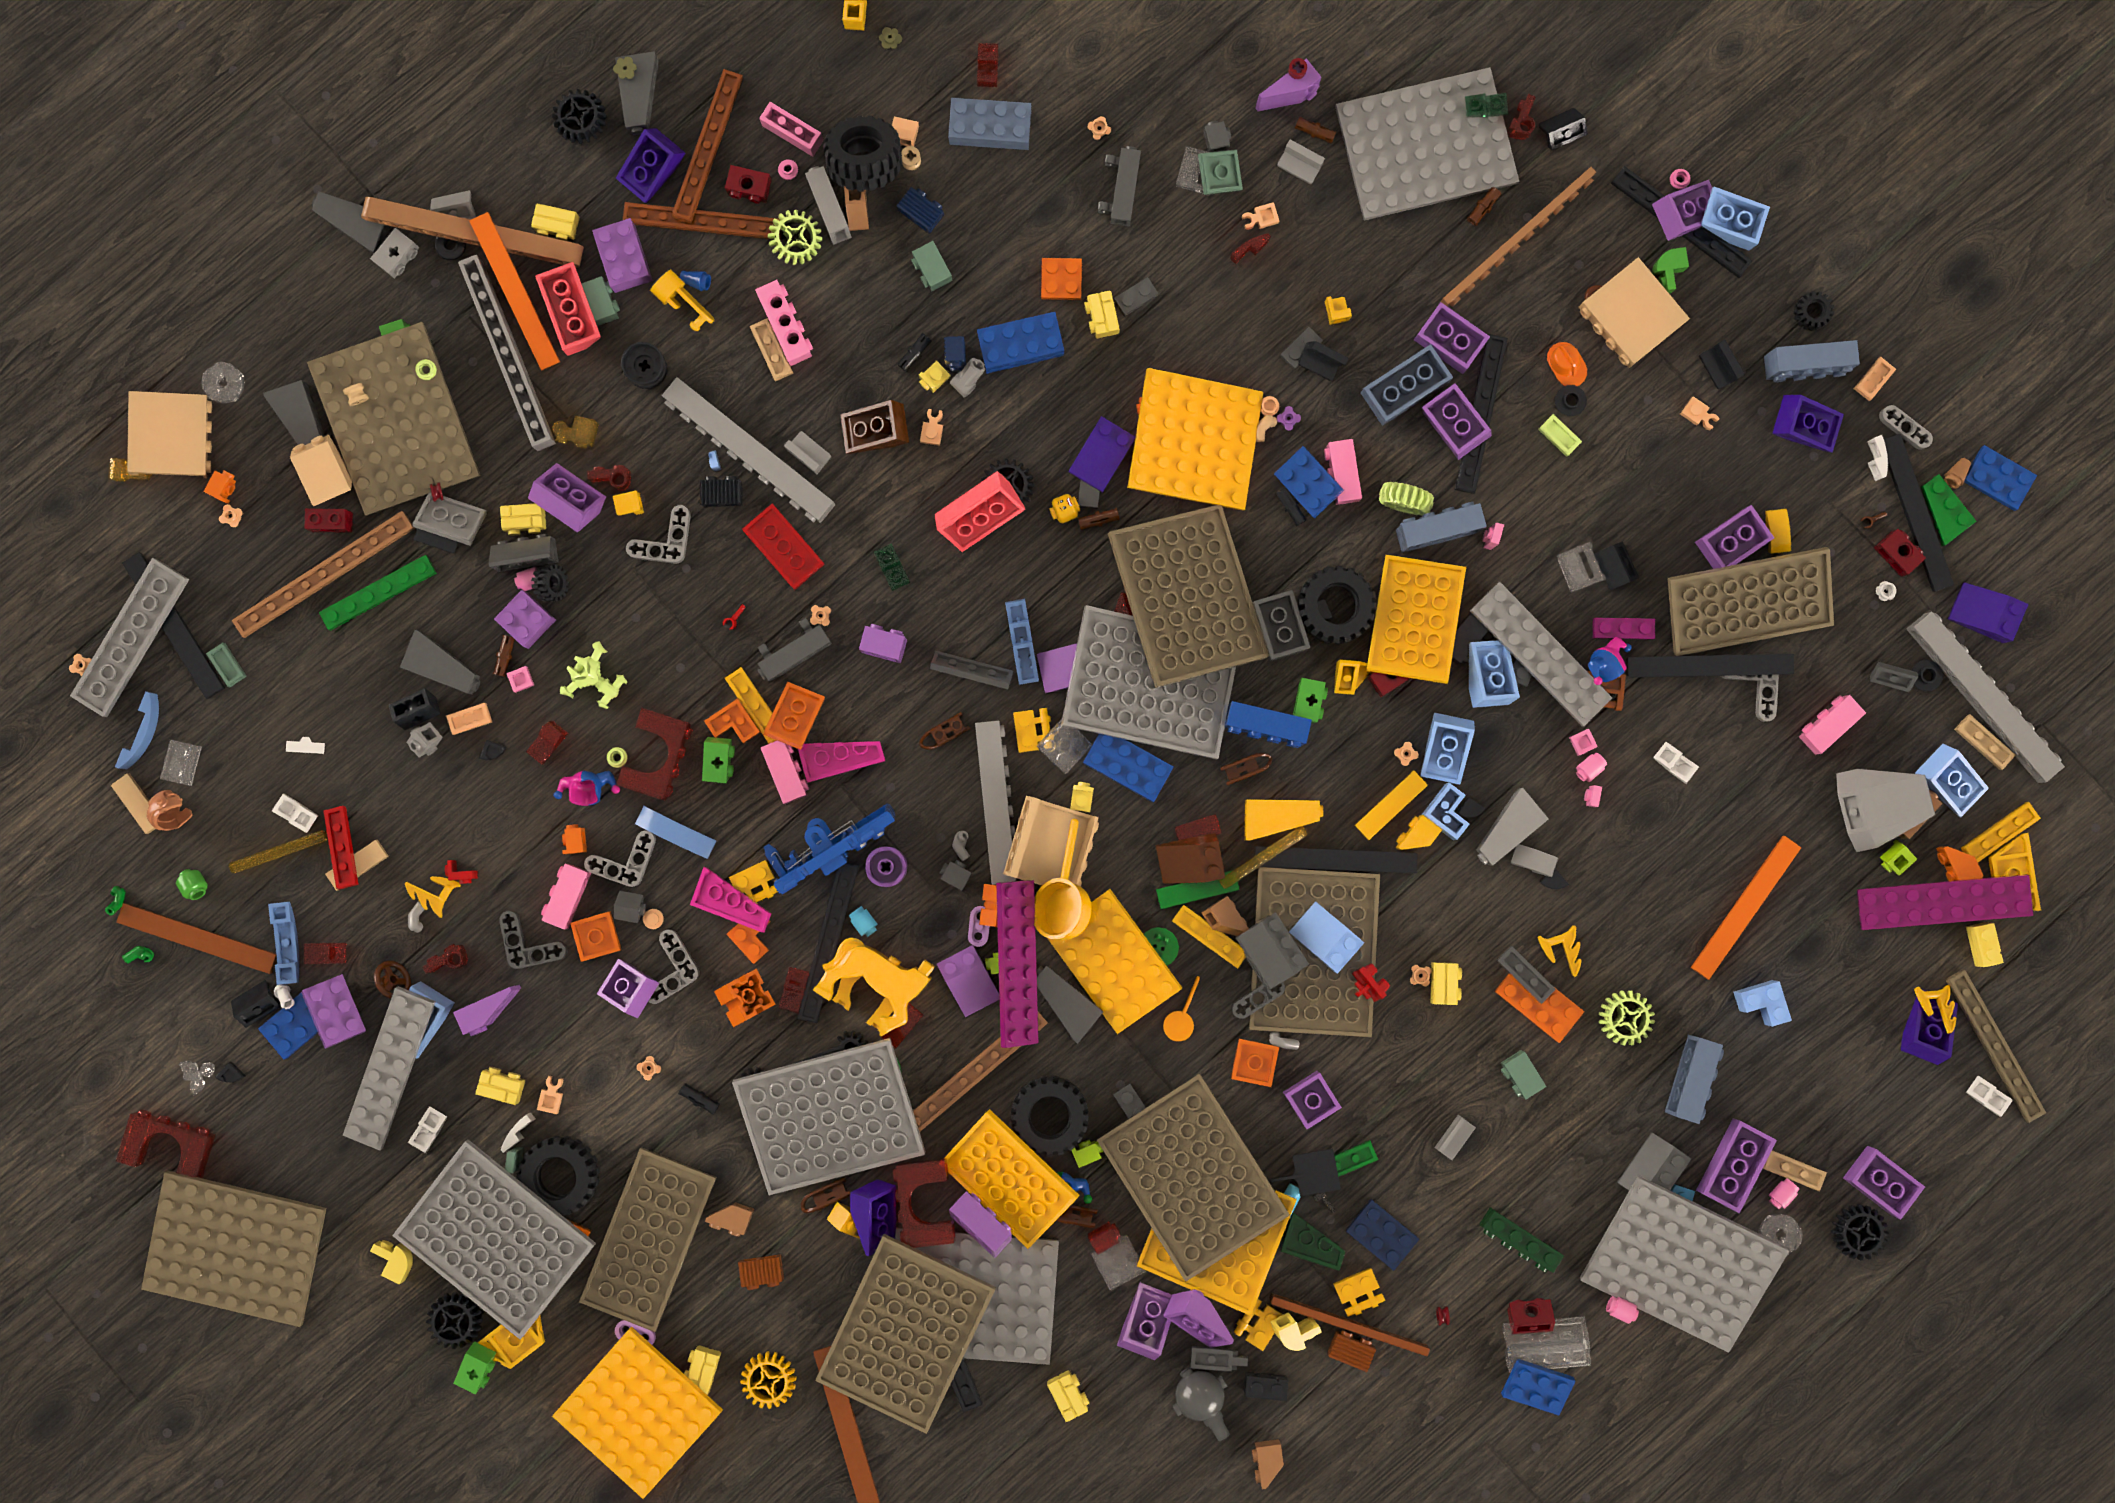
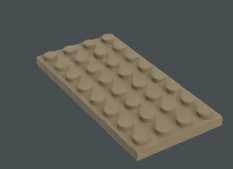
M1828 547L1668 578L1673 651L1676 656L1834 626L1831 559Z
M641 1147L579 1303L656 1332L717 1177Z

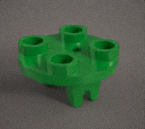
M1161 927L1151 928L1144 933L1152 947L1154 944L1157 945L1154 949L1166 966L1171 964L1177 957L1179 950L1178 940L1175 935L1168 929Z

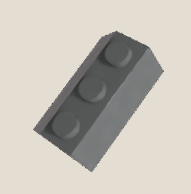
M540 534L535 539L521 537L516 539L517 542L509 543L508 540L496 542L497 545H493L490 548L489 567L498 572L559 563L555 538L548 534Z
M1276 912L1263 918L1236 937V940L1269 990L1309 965Z
M1651 1132L1617 1183L1629 1191L1639 1175L1671 1190L1691 1158Z

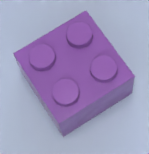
M521 590L494 618L518 643L527 649L556 621L548 611L524 590Z
M871 624L870 627L865 626L859 650L863 654L901 663L907 639L901 631L891 629L890 632L884 631L882 626Z
M618 959L597 992V995L624 1013L638 1018L659 985V982L633 965Z
M1318 1071L1283 1091V1094L1306 1129H1309L1342 1108Z

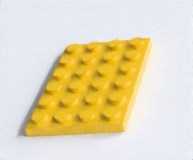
M1392 555L1385 556L1366 671L1448 684L1466 567Z
M1109 889L1091 902V917L1087 927L1080 935L1068 940L1047 939L1096 1006L1103 1011L1102 1014L1118 1034L1179 992L1182 986L1111 889Z
M990 1109L939 1163L970 1194L974 1193L981 1200L980 1203L985 1208L989 1207L996 1214L995 1217L1000 1223L1004 1221L1011 1228V1233L1027 1249L1080 1196Z

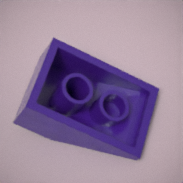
M644 129L616 179L644 203H647L674 173L686 153L658 129Z
M1784 395L1772 434L1795 443L1833 453L1844 414L1803 395Z
M1101 416L1068 472L1103 493L1135 440V436Z
M1964 582L1951 609L1948 620L2000 643H2007L2014 640L2028 604L2011 596Z
M1916 996L1903 1031L1901 1051L1939 1065L1952 1056L1955 1028L1952 1033H1947L1936 999H1929L1933 1015L1928 1016ZM1956 1002L1951 1018L1957 1016L1958 1003Z
M879 1179L850 1192V1212L866 1256L875 1254L883 1234L894 1239L896 1235V1185Z

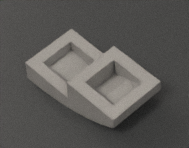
M1518 844L1515 848L1511 864L1552 877L1558 858Z

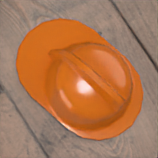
M1567 342L1556 343L1549 349L1547 361L1558 381L1564 386H1580L1587 377V367L1578 350Z

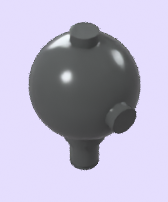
M1190 1367L1180 1373L1182 1379L1176 1388V1403L1172 1405L1178 1416L1183 1414L1194 1421H1203L1205 1426L1213 1431L1218 1441L1227 1438L1230 1432L1223 1422V1414L1220 1411L1224 1404V1388L1228 1387L1222 1376L1217 1378L1207 1371H1192Z

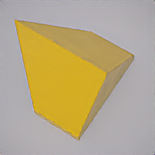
M1351 660L1337 661L1334 693L1354 695L1355 690L1370 674V671H1366L1367 663Z

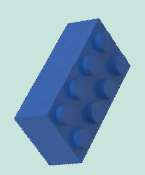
M1055 312L977 329L986 374L1064 356V347Z
M1232 701L1228 706L1224 728H1228L1227 732L1239 735V733L1245 732L1248 733L1247 737L1259 739L1262 736L1266 737L1268 742L1279 744L1281 741L1287 742L1286 746L1298 748L1307 744L1312 720Z
M1103 734L1097 736L1083 761L1084 765L1152 803L1156 800L1173 769L1172 765L1131 742Z

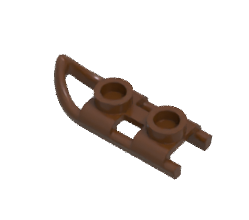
M960 712L928 730L919 741L920 747L926 750L938 748L970 730L969 726L964 727L959 718L962 716V713ZM949 723V727L942 729L943 726ZM949 732H954V734L950 737L946 736V734H948ZM929 734H932L937 744L925 746L923 741Z
M1256 753L1220 767L1221 771L1225 770L1228 776L1227 786L1265 771L1271 765L1272 757L1267 753ZM1260 756L1268 757V763L1259 769L1255 758ZM1244 762V766L1237 768L1236 765ZM1247 770L1248 774L1240 776L1241 772Z
M845 1177L807 1194L801 1202L802 1212L812 1213L850 1196V1191L847 1192L843 1185V1182L846 1181ZM832 1188V1192L825 1194V1190ZM813 1197L816 1207L805 1209L806 1201Z
M1071 1205L1056 1221L1064 1224L1095 1228L1096 1223H1091L1093 1213L1097 1214L1098 1210ZM1077 1210L1081 1212L1080 1215L1072 1214V1211Z

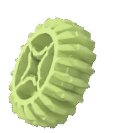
M789 210L786 211V217L780 213L778 215L779 220L775 218L773 220L775 226L770 225L769 230L774 232L768 234V238L774 239L769 242V246H776L772 252H780L777 257L779 260L782 256H785V263L792 259V264L796 265L797 259H799L800 264H804V257L807 261H811V255H817L815 249L821 248V245L817 243L822 241V237L817 236L821 233V229H815L818 222L811 223L810 221L813 218L811 215L807 219L804 218V211H802L800 216H798V210H794L792 216ZM791 222L801 224L798 228L785 226V224ZM806 228L811 236L810 245L806 243L807 240L803 236ZM779 230L783 231V235L787 238L785 246L780 242ZM800 231L798 235L799 241H797L796 239V241H793L791 244H789L792 240V234L794 236V234H797ZM794 246L805 249V251L798 253L789 250Z
M1386 482L1379 493V501L1385 507L1410 515L1423 516L1430 513L1434 504V497L1431 493L1409 484Z
M1621 990L1619 996L1616 993L1612 994L1613 1000L1610 998L1605 999L1608 1006L1601 1005L1605 1012H1599V1015L1604 1017V1019L1599 1020V1024L1606 1025L1601 1030L1603 1032L1609 1031L1606 1037L1609 1039L1613 1037L1614 1043L1620 1041L1621 1045L1625 1046L1628 1041L1629 1045H1634V1039L1637 1043H1641L1640 1036L1647 1038L1648 1035L1645 1031L1652 1032L1653 1029L1648 1027L1649 1023H1655L1654 1020L1650 1019V1016H1654L1655 1013L1648 1012L1652 1005H1645L1647 998L1643 997L1640 999V993H1636L1633 996V991L1628 990L1626 994ZM1631 1001L1637 1005L1638 1009L1629 1011L1622 1002ZM1616 1008L1618 1014L1612 1022V1014L1614 1009ZM1625 1014L1630 1015L1628 1022L1623 1021ZM1641 1016V1023L1637 1028L1636 1020ZM1625 1025L1631 1033L1620 1034L1615 1027Z

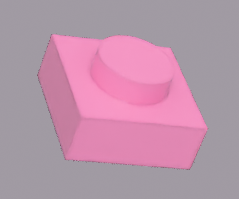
M527 666L507 673L515 693L534 686Z
M1589 729L1569 737L1577 756L1598 747Z
M1593 785L1586 789L1584 800L1587 801L1586 806L1599 807L1602 787Z

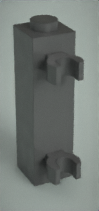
M1127 146L1126 148H1121L1120 157L1106 155L1105 167H1118L1113 204L1099 201L1098 213L1111 214L1110 224L1130 226L1141 150H1137L1136 147Z
M804 618L799 623L805 634L777 652L771 654L765 643L757 647L764 657V660L757 663L760 667L758 672L763 680L767 679L772 682L830 646L832 643L822 627L818 625L812 628L809 621Z

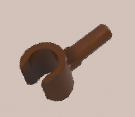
M1882 512L1876 516L1861 518L1860 521L1864 519L1869 521V525L1863 529L1872 527L1874 522L1886 517L1887 513Z

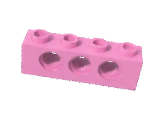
M775 280L755 289L790 366L812 357L810 350L813 347L809 338L804 339L802 332L805 330L801 321H796L794 318V314L797 312L792 302L788 303L785 298L788 296L784 284L779 285L778 281ZM775 301H782L781 307H772ZM785 318L791 320L788 326H782L781 321ZM793 336L799 337V341L796 344H790L789 339Z

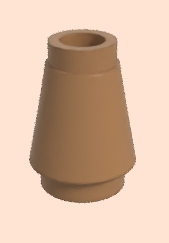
M1961 458L1944 475V481L1949 487L1956 489L1963 485L1971 462Z

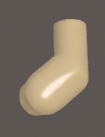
M1266 415L1259 421L1256 442L1265 441V431L1269 427L1277 425L1276 417Z

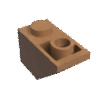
M844 186L849 231L868 230L866 190L864 192H858L856 189L851 191Z
M1228 896L1202 912L1212 930L1239 936L1249 929L1247 922L1240 916L1234 902Z
M735 1202L710 1214L705 1222L710 1223L709 1226L718 1230L724 1228L729 1230V1234L739 1237L740 1234L744 1235L747 1232L754 1209Z
M1279 1439L1255 1442V1449L1252 1450L1253 1462L1258 1464V1470H1255L1256 1483H1260L1262 1489H1266L1284 1465Z

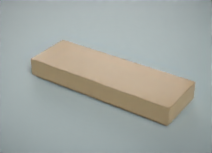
M767 318L751 325V331L775 382L793 374L769 319Z
M1970 714L1954 729L1999 770H2003L2016 755Z
M127 773L114 782L111 787L144 833L149 834L155 830L147 820L149 799L131 774Z
M374 840L354 854L357 877L389 857L378 840ZM332 869L325 875L327 876L335 890L339 891V889H336L334 873Z
M1771 1151L1763 1166V1169L1819 1192L1827 1172L1775 1151Z

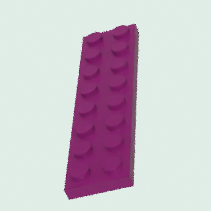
M2027 874L1857 889L1861 930L2033 916L2030 877Z
M1034 880L996 883L1001 1047L1010 1048L1037 1044L1038 1008Z

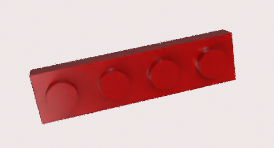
M339 806L324 810L336 889L340 890L359 885L346 807Z

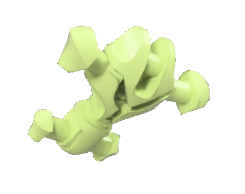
M598 641L592 644L595 650L591 657L575 656L574 660L578 662L573 668L568 665L567 670L573 682L567 687L561 686L560 694L567 695L573 699L574 695L572 693L578 687L582 689L586 686L595 685L599 692L605 694L601 700L597 701L599 707L608 709L609 706L607 704L611 699L618 696L619 688L623 683L627 684V680L623 675H616L617 678L612 684L608 678L604 679L601 677V662L598 660L602 652L607 653L608 651Z

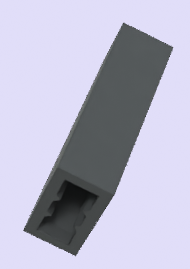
M655 51L615 57L616 64L619 58L631 57L633 64L637 66L632 79H627L626 77L620 79L618 76L625 127L629 134L641 135L643 130L649 129L659 64Z
M319 191L317 196L313 198V212L374 254L385 241L390 226L362 219V205Z
M300 380L263 393L265 399L298 445H307L317 436L322 435L325 437L307 383Z
M414 630L400 668L473 695L480 686V676L425 633Z
M1048 965L1044 968L1040 966L1037 969L1038 989L1073 1040L1078 1044L1103 1011Z

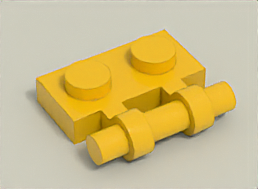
M1047 708L1039 709L1040 717L1034 718L1033 710L1013 713L1019 753L1039 750L1038 742L1043 741L1045 749L1053 748L1052 740L1054 739L1053 734L1050 732L1049 724L1051 717L1048 716ZM1035 724H1041L1043 735L1037 736Z
M767 860L729 877L735 888L745 893L746 896L756 903L765 898L769 899L778 892L774 885L770 887L768 881L775 877ZM762 885L763 891L753 894L751 889Z
M1371 1268L1333 1283L1341 1303L1344 1304L1350 1301L1351 1307L1344 1309L1347 1317L1354 1314L1357 1316L1362 1313L1361 1311L1370 1307L1375 1308L1379 1306V1303L1385 1301L1382 1293L1374 1296L1372 1292L1380 1287ZM1367 1294V1300L1357 1303L1355 1298Z
M1257 1299L1252 1315L1244 1314L1243 1318L1239 1319L1236 1323L1238 1326L1234 1333L1241 1336L1244 1330L1249 1332L1245 1340L1264 1351L1274 1335L1270 1321L1283 1314L1266 1304L1262 1311L1259 1309L1262 1301ZM1255 1314L1258 1316V1319L1256 1320L1255 1324L1251 1326L1249 1322Z

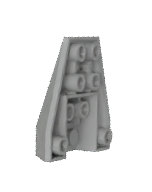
M1854 769L1836 773L1837 792L1848 836L1856 852L1878 848L1935 815L1925 775Z

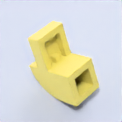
M386 1240L374 1243L370 1252L388 1260L381 1276L397 1284L404 1282L413 1264L411 1251L402 1243L396 1245L395 1248L391 1242Z
M1286 1313L1270 1321L1274 1333L1283 1345L1294 1351L1305 1349L1304 1341L1321 1333L1319 1325L1310 1317L1297 1323L1289 1313Z

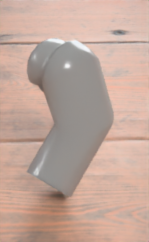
M966 831L957 832L952 844L954 851L961 861L970 857L965 849L969 837Z
M419 901L408 914V928L416 933L423 929V924L419 922V916L424 911V908Z
M1271 1032L1269 1035V1042L1273 1046L1292 1050L1299 1048V1041L1296 1039L1280 1038L1279 1032Z

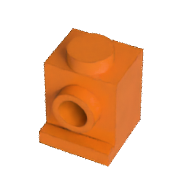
M224 470L222 473L214 471L203 492L229 504L230 500L227 498L235 489L236 481L233 480L235 476Z
M578 824L566 825V829H564L565 834L562 835L563 846H566V850H562L563 854L587 852L585 828H579Z

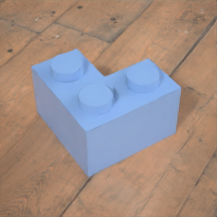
M1446 783L1422 815L1440 827L1442 832L1452 840H1458L1469 823L1456 814L1454 810L1466 795L1451 783Z
M1771 980L1733 992L1739 1011L1748 1013L1760 1009L1765 1025L1773 1027L1792 1021L1780 981Z

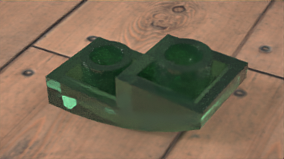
M1485 93L1465 96L1467 117L1509 115L1507 93L1488 96Z
M892 543L874 552L892 591L910 583Z

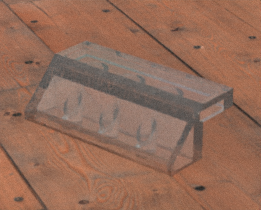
M1585 1317L1555 1319L1553 1331L1512 1334L1510 1323H1503L1502 1329L1506 1342L1505 1357L1509 1372L1512 1371L1517 1359L1548 1369L1591 1365L1589 1333Z

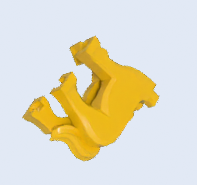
M848 938L840 944L834 959L822 965L826 972L813 991L830 1001L833 996L834 984L837 980L841 979L837 994L832 1000L841 1004L849 1011L852 1004L850 995L852 987L863 976L876 992L885 997L875 1013L866 1022L868 1025L878 1029L879 1035L883 1036L889 1031L907 1023L908 1003L917 997L932 979L929 975L935 966L924 960L919 968H903L900 966L901 961L892 955L888 958L878 950L864 945L859 939Z

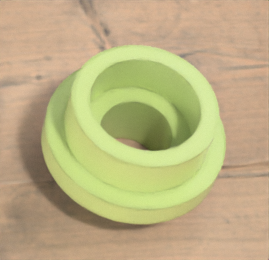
M424 359L417 363L416 374L419 378L430 380L436 375L437 368L432 361ZM426 366L430 368V372L427 374L423 371Z
M612 748L607 754V761L612 767L619 768L627 762V753L622 748ZM616 754H620L621 759L619 761H615L614 756Z

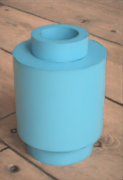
M862 906L849 915L851 918L850 922L861 936L866 935L869 937L877 931L875 928L878 925L868 910H864Z

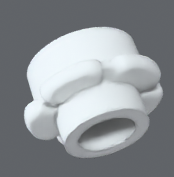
M1887 581L1881 582L1880 586L1876 588V594L1882 601L1892 600L1896 594V587Z

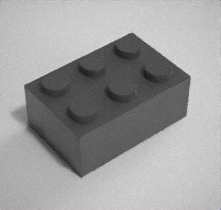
M1293 590L1253 602L1268 650L1269 662L1310 649Z

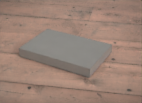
M429 492L413 521V527L471 546L487 515L486 510L443 496L444 500L437 499L436 502H433L432 494Z

